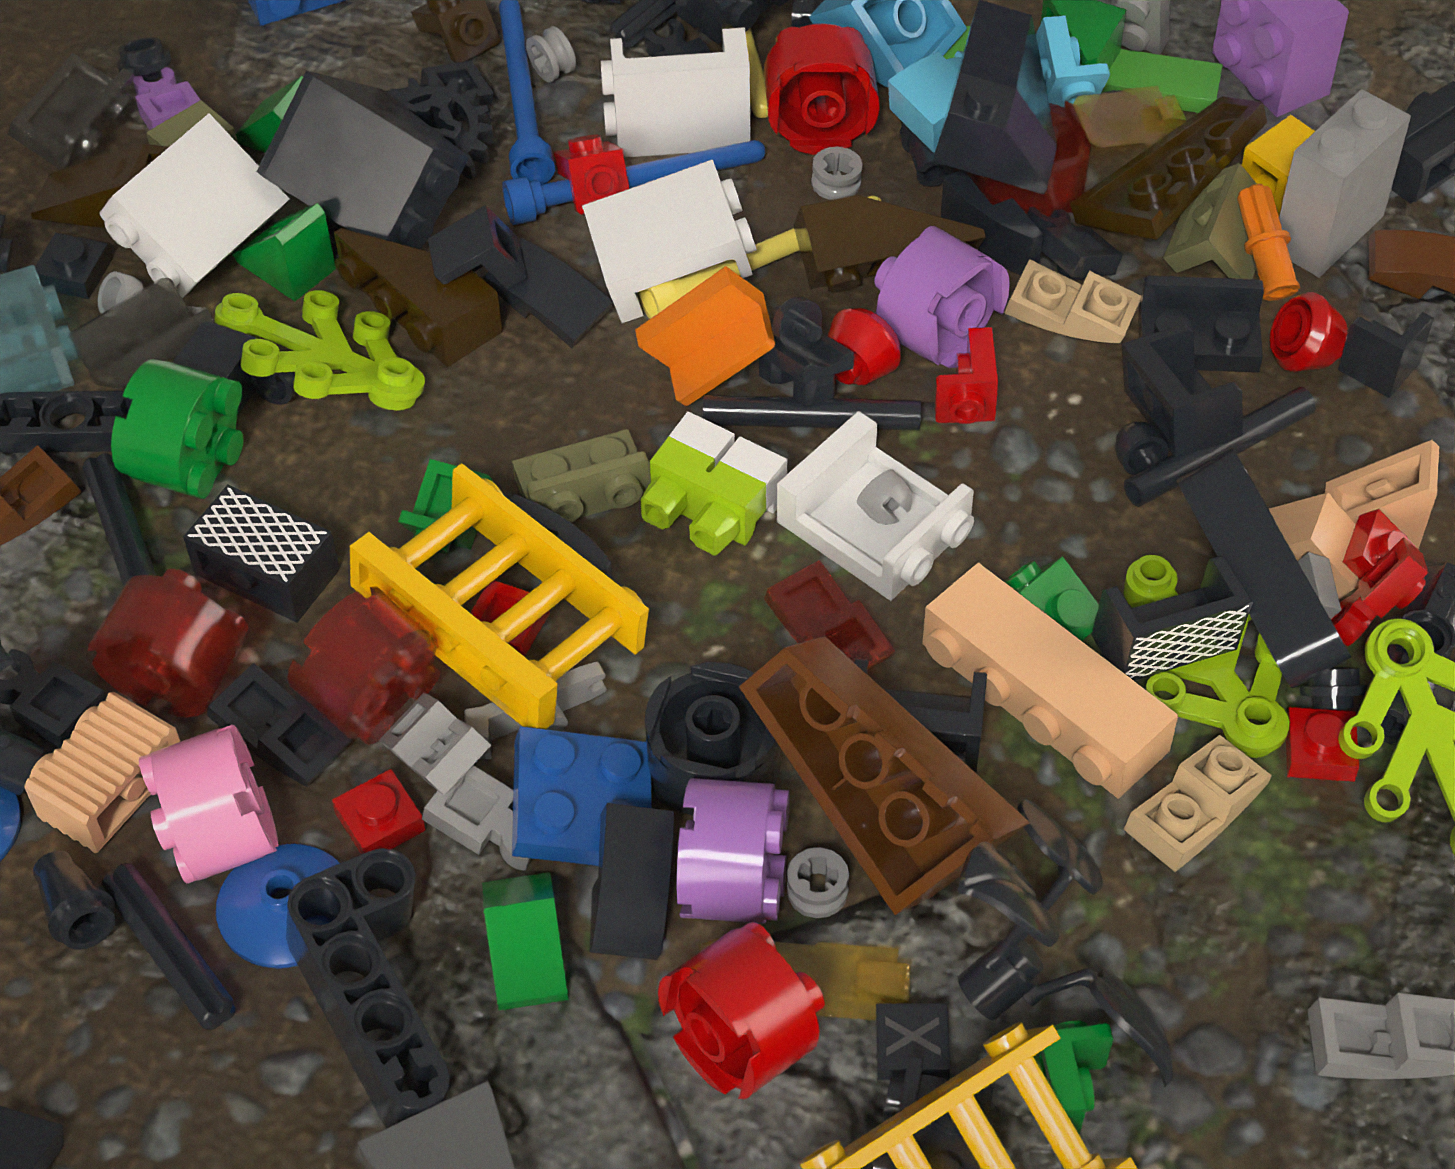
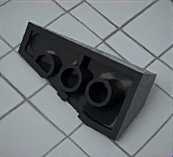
M978 0L933 162L1045 194L1057 143L1032 15Z

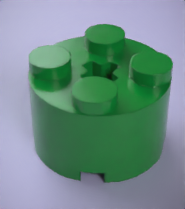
M157 359L146 361L136 370L122 395L123 397L133 399L127 419L116 416L113 425L111 449L115 468L120 473L127 474L135 480L195 498L205 499L211 492L214 480L224 464L234 465L242 451L244 436L242 431L236 430L238 406L242 396L240 382Z

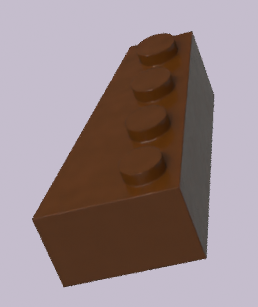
M825 636L783 648L739 686L894 915L933 897L961 876L966 857L979 843L989 842L995 847H999L1030 823Z

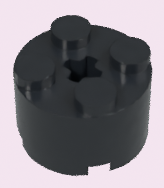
M704 662L691 666V673L673 681L670 676L656 687L650 696L645 711V732L651 781L655 795L662 803L694 816V808L683 807L686 787L690 778L775 785L780 771L781 748L739 688L741 684L754 674L753 672L730 663Z

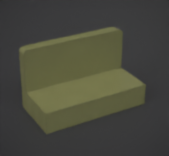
M1240 163L1223 169L1181 214L1163 257L1176 273L1214 260L1228 278L1253 279L1256 266L1253 255L1247 254L1244 249L1248 236L1237 198L1241 190L1257 183Z

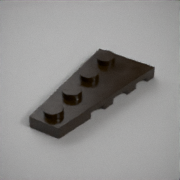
M1221 96L1072 201L1070 205L1075 222L1101 228L1106 232L1116 231L1157 240L1268 122L1263 102Z

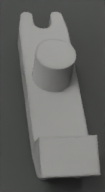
M599 662L570 670L556 681L558 687L555 721L546 730L563 731L568 724L563 711L606 692L607 688L602 681L606 675ZM493 702L464 711L465 723L472 726L491 744L479 759H492V740L516 731L521 726Z

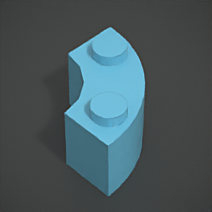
M957 51L954 55L955 58L945 59L939 52L931 54L909 65L888 80L890 110L933 153H935L963 55L962 51Z

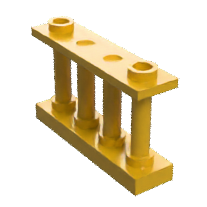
M462 463L453 469L452 509L399 549L395 547L389 548L370 532L350 545L351 587L522 727L547 729L554 723L558 687L556 681L610 636L635 655L644 648L649 608L643 604L640 597L630 588L619 586L507 499L494 482L486 478H480ZM471 526L496 545L445 586L433 584L416 570L418 566ZM517 562L542 581L539 586L492 623L479 621L461 606ZM563 599L590 619L539 661L526 659L508 644Z
M1022 1022L1011 1025L988 1039L983 1046L989 1055L845 1148H843L839 1140H834L815 1150L799 1163L802 1169H860L887 1151L897 1169H932L913 1134L948 1112L981 1169H1016L973 1096L1008 1073L1064 1169H1137L1131 1157L1102 1159L1099 1153H1089L1033 1057L1060 1039V1036L1053 1025L1026 1030Z

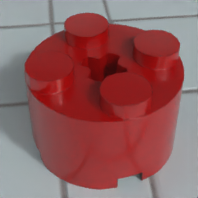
M812 24L800 28L788 27L778 34L776 44L770 50L764 66L768 118L774 132L777 135L779 132L789 140L790 147L799 152L816 155L819 151L830 147L849 148L852 146L851 140L865 131L867 135L874 127L878 118L879 97L873 58L863 40L862 34L855 28L840 27L832 24Z
M749 922L741 929L729 931L664 976L658 986V1000L663 1017L674 1010L682 1027V1030L673 1036L678 1048L695 1071L709 1085L725 1095L736 1087L741 1090L738 1099L749 1098L814 1050L818 1044L819 1024L816 1013L825 1006L820 988L806 973L794 972L788 962L776 950L775 943L767 930L756 922Z

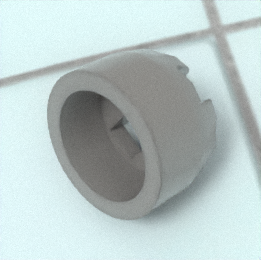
M111 272L105 277L99 289L98 307L100 313L104 317L115 320H136L146 312L150 302L144 284L134 276L124 273Z
M890 469L875 477L862 490L857 498V504L875 522L889 525L899 522L893 513L899 506L907 513L910 511L912 496L907 484L893 469Z

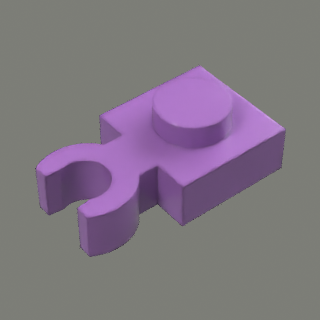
M168 67L161 69L162 79L156 82H146L142 76L133 77L139 114L149 130L200 101L188 81L176 84L174 72Z

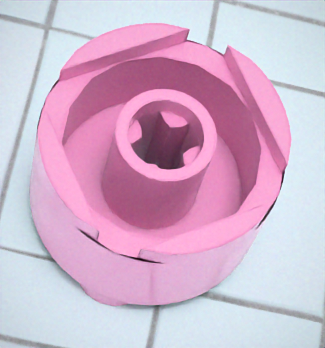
M235 725L221 729L217 728L139 757V767L144 782L151 795L158 794L161 808L151 811L154 830L164 850L173 848L177 867L186 884L208 878L277 851L275 847L278 846V836L263 786H257L250 767L255 766Z

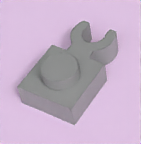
M474 765L445 795L437 790L425 806L422 820L479 855L490 840L499 846L502 858L510 866L526 871L530 865L531 858L512 856L513 789Z

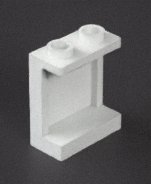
M745 28L722 29L723 52L625 58L623 56L622 38L610 39L612 60L601 61L603 95L614 94V102H604L606 136L617 135L618 147L622 148L624 158L694 153L750 141V65Z
M209 113L118 190L101 210L100 216L105 221V227L110 236L121 246L131 248L147 265L146 268L152 280L162 289L172 291L178 298L182 299L201 279L249 236L272 219L289 201V198L278 186L256 172L259 167L256 162Z
M713 160L582 206L606 286L622 323L644 316L637 295L639 291L730 259L736 261L742 278L753 275L746 254L757 251L746 217L734 221L733 214L743 211L732 178L720 181Z
M858 411L777 483V522L892 601L908 584L911 586L919 584L930 571L934 560L948 546L955 548L968 536L974 523V517L971 516L974 490L962 483L950 495H947L876 447L877 423ZM893 469L910 489L912 504L908 513L901 506L893 511L899 522L884 525L872 520L857 504V498L875 477L887 470Z

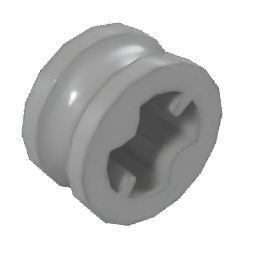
M552 26L544 30L543 38L539 35H534L527 39L526 49L529 60L544 81L551 82L559 77V71L567 74L575 70L576 58L569 40L557 27Z
M830 147L819 151L814 157L811 184L813 190L819 196L830 200L855 195L861 185L860 176L863 163L860 156L844 147ZM840 171L845 172L847 174L841 175Z
M821 847L808 848L798 853L791 860L787 871L788 900L795 910L804 916L824 918L837 913L845 905L848 896L849 872L847 864L840 855L832 850ZM811 874L826 875L825 892L810 891Z

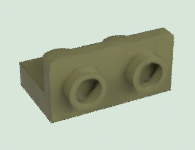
M628 429L512 461L513 476L521 497L555 512L569 522L606 510L629 507L641 501L643 494L651 483L650 463L647 455L643 451H637Z

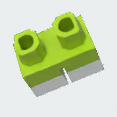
M687 411L650 460L651 483L641 498L642 518L644 521L662 530L670 528L680 514L693 520L689 525L690 539L696 547L714 556L718 555L732 540L746 546L753 535L756 522L767 510L774 513L777 510V483L787 475V459L743 437H739L735 441L734 433Z

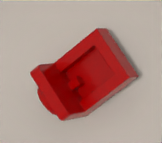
M586 135L568 140L569 149L554 152L557 173L570 181L574 208L579 214H585L583 205L629 189L622 148L608 141L602 142L601 135Z

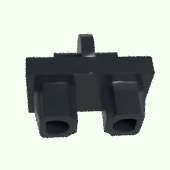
M803 296L793 297L784 304L777 306L773 312L774 321L771 327L775 346L759 358V376L769 383L783 384L793 381V398L804 405H814L835 397V374L853 369L854 352L822 333V313L816 303Z

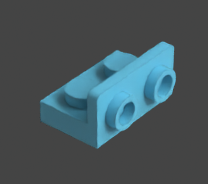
M1065 16L1043 17L1036 33L1054 132L1055 134H1065L1075 131L1086 124L1110 77V73L1106 63L1079 66V44L1076 37H1070Z

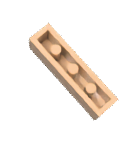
M980 563L973 566L925 607L922 644L926 647L931 657L943 667H952L971 683H973L974 671L987 673L985 701L991 705L1003 707L1023 723L1026 731L1033 739L1043 745H1051L1070 760L1077 772L1089 783L1101 785L1119 799L1170 752L1178 719L1177 713Z

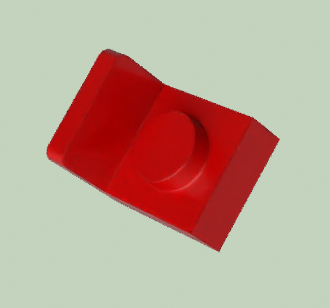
M992 327L968 328L967 353H956V374L939 375L936 377L935 421L937 423L970 424L974 422L995 421L998 377Z

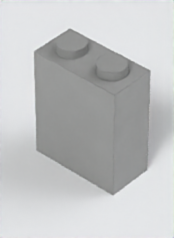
M1361 89L1294 150L1279 216L1282 230L1288 231L1291 236V241L1287 244L1291 262L1320 278L1384 216L1411 115Z

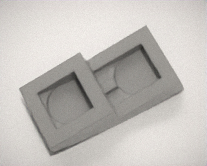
M423 693L379 739L388 750L443 795L458 782L491 746L472 726L457 719L439 700L426 693Z
M1397 993L1385 1006L1318 998L1307 1010L1317 1076L1358 1079H1408L1455 1075V1000Z

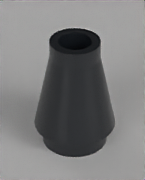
M58 850L42 856L34 865L33 876L39 885L50 935L56 941L64 943L67 947L75 950L87 949L102 942L111 933L115 925L114 899L74 862L68 852Z

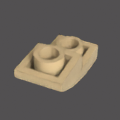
M1029 259L1003 313L1058 334L1083 340L1121 343L1141 300V295L1091 271L1088 272L1085 280L1080 284Z
M1219 735L1183 761L1169 785L1130 813L1124 831L1176 872L1212 842L1241 814L1266 787L1272 775Z

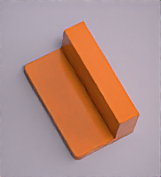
M727 266L635 329L639 348L670 368L675 398L684 406L690 405L775 346L764 294Z

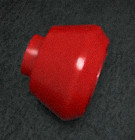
M1315 292L1300 294L1287 301L1277 313L1270 332L1271 350L1279 366L1291 372L1327 368L1342 356L1348 335L1347 324L1344 317L1322 295Z
M864 308L843 309L834 316L827 336L854 352L853 369L835 374V379L848 385H866L897 369L901 361L900 341L895 331L883 318Z

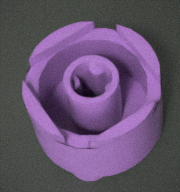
M930 226L910 243L898 258L889 257L879 267L875 276V286L880 290L877 302V315L892 327L898 336L900 344L938 366L942 364L947 368H955L956 353H967L968 328L985 327L993 310L1003 314L1009 295L1010 283L1008 272L991 257L936 226Z
M689 779L683 807L694 808V820H687L686 828H680L677 903L682 905L679 913L681 918L746 923L756 922L759 924H765L766 920H778L780 897H784L787 856L774 854H780L783 831H787L789 790L775 789L774 784Z

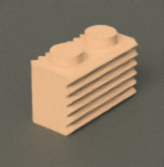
M116 692L108 693L106 701L100 702L98 706L90 707L81 715L70 739L64 740L60 749H55L54 753L44 755L33 767L30 777L26 781L25 790L37 816L43 822H48L53 828H58L63 834H68L73 840H78L93 853H98L151 795L139 767V757L179 743L180 740L176 728Z

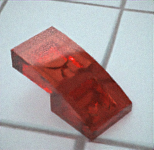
M820 560L767 588L764 600L798 644L825 636L851 661L854 662L855 659L868 660V670L893 656L894 648L861 601L857 600L850 604Z

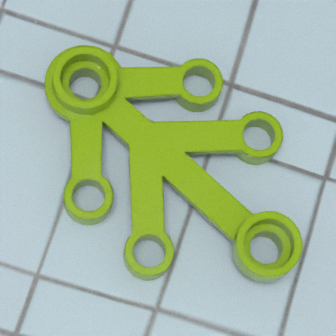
M315 290L306 293L304 296L302 318L312 325L317 337L264 316L262 310L258 307L257 300L247 294H228L222 299V303L218 304L215 308V324L256 337V339L249 340L243 344L241 368L246 373L258 377H266L278 372H295L293 388L297 394L303 397L320 399L331 394L368 393L369 399L381 408L405 410L415 404L416 398L424 390L425 378L423 374L409 361L396 357L388 342L390 320L387 316L373 311H365L356 315L353 339L358 344L366 347L370 359L352 352L337 321L339 299L330 292ZM275 343L294 351H279ZM332 370H342L347 373L332 374Z
M1157 555L1143 556L1133 562L1127 570L1123 590L1124 597L1128 604L1135 608L1178 595L1175 591L1177 574L1165 558ZM1248 615L1237 650L1155 674L1148 679L1145 690L1177 713L1178 717L1221 728L1227 741L1248 757L1259 758L1270 754L1284 743L1289 731V718L1284 708L1275 701L1282 672L1260 633L1255 647V657L1260 664L1250 692L1235 673L1248 621L1252 620L1251 616ZM1180 678L1211 686L1220 700L1186 693L1185 684ZM1157 691H1167L1175 698L1164 700L1157 697L1154 693ZM1247 719L1258 720L1264 724L1256 725L1249 722Z
M1406 619L1385 621L1377 626L1367 639L1365 658L1374 676L1357 715L1352 717L1341 728L1338 737L1339 745L1343 752L1351 758L1365 759L1372 756L1383 744L1384 730L1381 723L1398 690H1400L1410 715L1382 779L1374 783L1365 794L1364 805L1366 811L1372 818L1380 822H1391L1403 815L1408 810L1411 801L1410 785L1426 752L1455 822V712L1437 704L1428 683L1429 681L1455 692V662L1434 653L1432 640L1420 625ZM1398 644L1404 647L1408 652V663L1397 664L1393 662L1388 656V645ZM1359 726L1367 729L1372 736L1371 746L1366 748L1357 746L1351 739V728ZM1387 789L1396 795L1398 807L1395 811H1387L1380 807L1376 798L1378 790ZM1455 826L1452 829L1450 835V845L1454 855Z

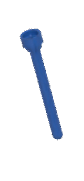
M501 0L499 12L517 140L509 151L510 172L513 179L526 176L529 181L539 180L542 185L548 182L555 173L553 151L551 146L539 137L520 4L517 0Z
M751 140L626 167L629 189L713 160L717 171L756 163L764 158L766 150L760 141ZM524 176L505 180L502 183L506 211L513 226L536 221V215L545 213L548 206L573 201L570 181L567 179L541 185L539 180L529 181Z

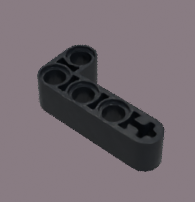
M1234 448L1177 478L1176 481L1215 553L1217 556L1222 555L1225 557L1253 603L1249 615L1289 686L1293 689L1350 659L1352 656Z
M381 848L361 854L306 877L297 883L288 897L286 940L293 958L386 1128H389L446 1101L450 1075L442 1056L378 944L379 941L403 930L411 919L416 875L413 864L405 855L395 850ZM376 889H388L394 892L395 895L383 898L376 897L369 892ZM319 915L326 916L333 921L324 925H313L305 921V919ZM351 971L357 972L365 978L361 981L350 983L343 982L335 976L342 972ZM381 1028L394 1032L397 1037L385 1042L375 1041L368 1037L366 1033ZM406 1069L405 1082L409 1088V1091H405L402 1093L404 1079L403 1071Z

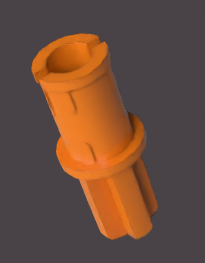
M1262 184L1251 185L1249 188L1241 190L1237 198L1248 236L1244 249L1247 254L1253 255L1259 280L1263 281V299L1267 301L1284 299L1297 293L1298 289H1300L1287 248V244L1291 241V236L1288 231L1282 230L1271 189Z

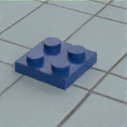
M520 726L515 738L512 856L599 866L600 818L606 803L651 808V773L647 760L646 742Z

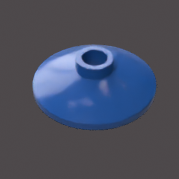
M302 844L278 845L275 847L277 851L267 854L263 858L235 867L227 876L219 891L216 903V919L221 935L234 953L252 964L267 968L298 966L286 940L289 895L282 899H274L271 896L281 890L293 889L297 883L306 877L340 864L325 851ZM319 915L305 919V921L313 925H324L333 921L326 916Z

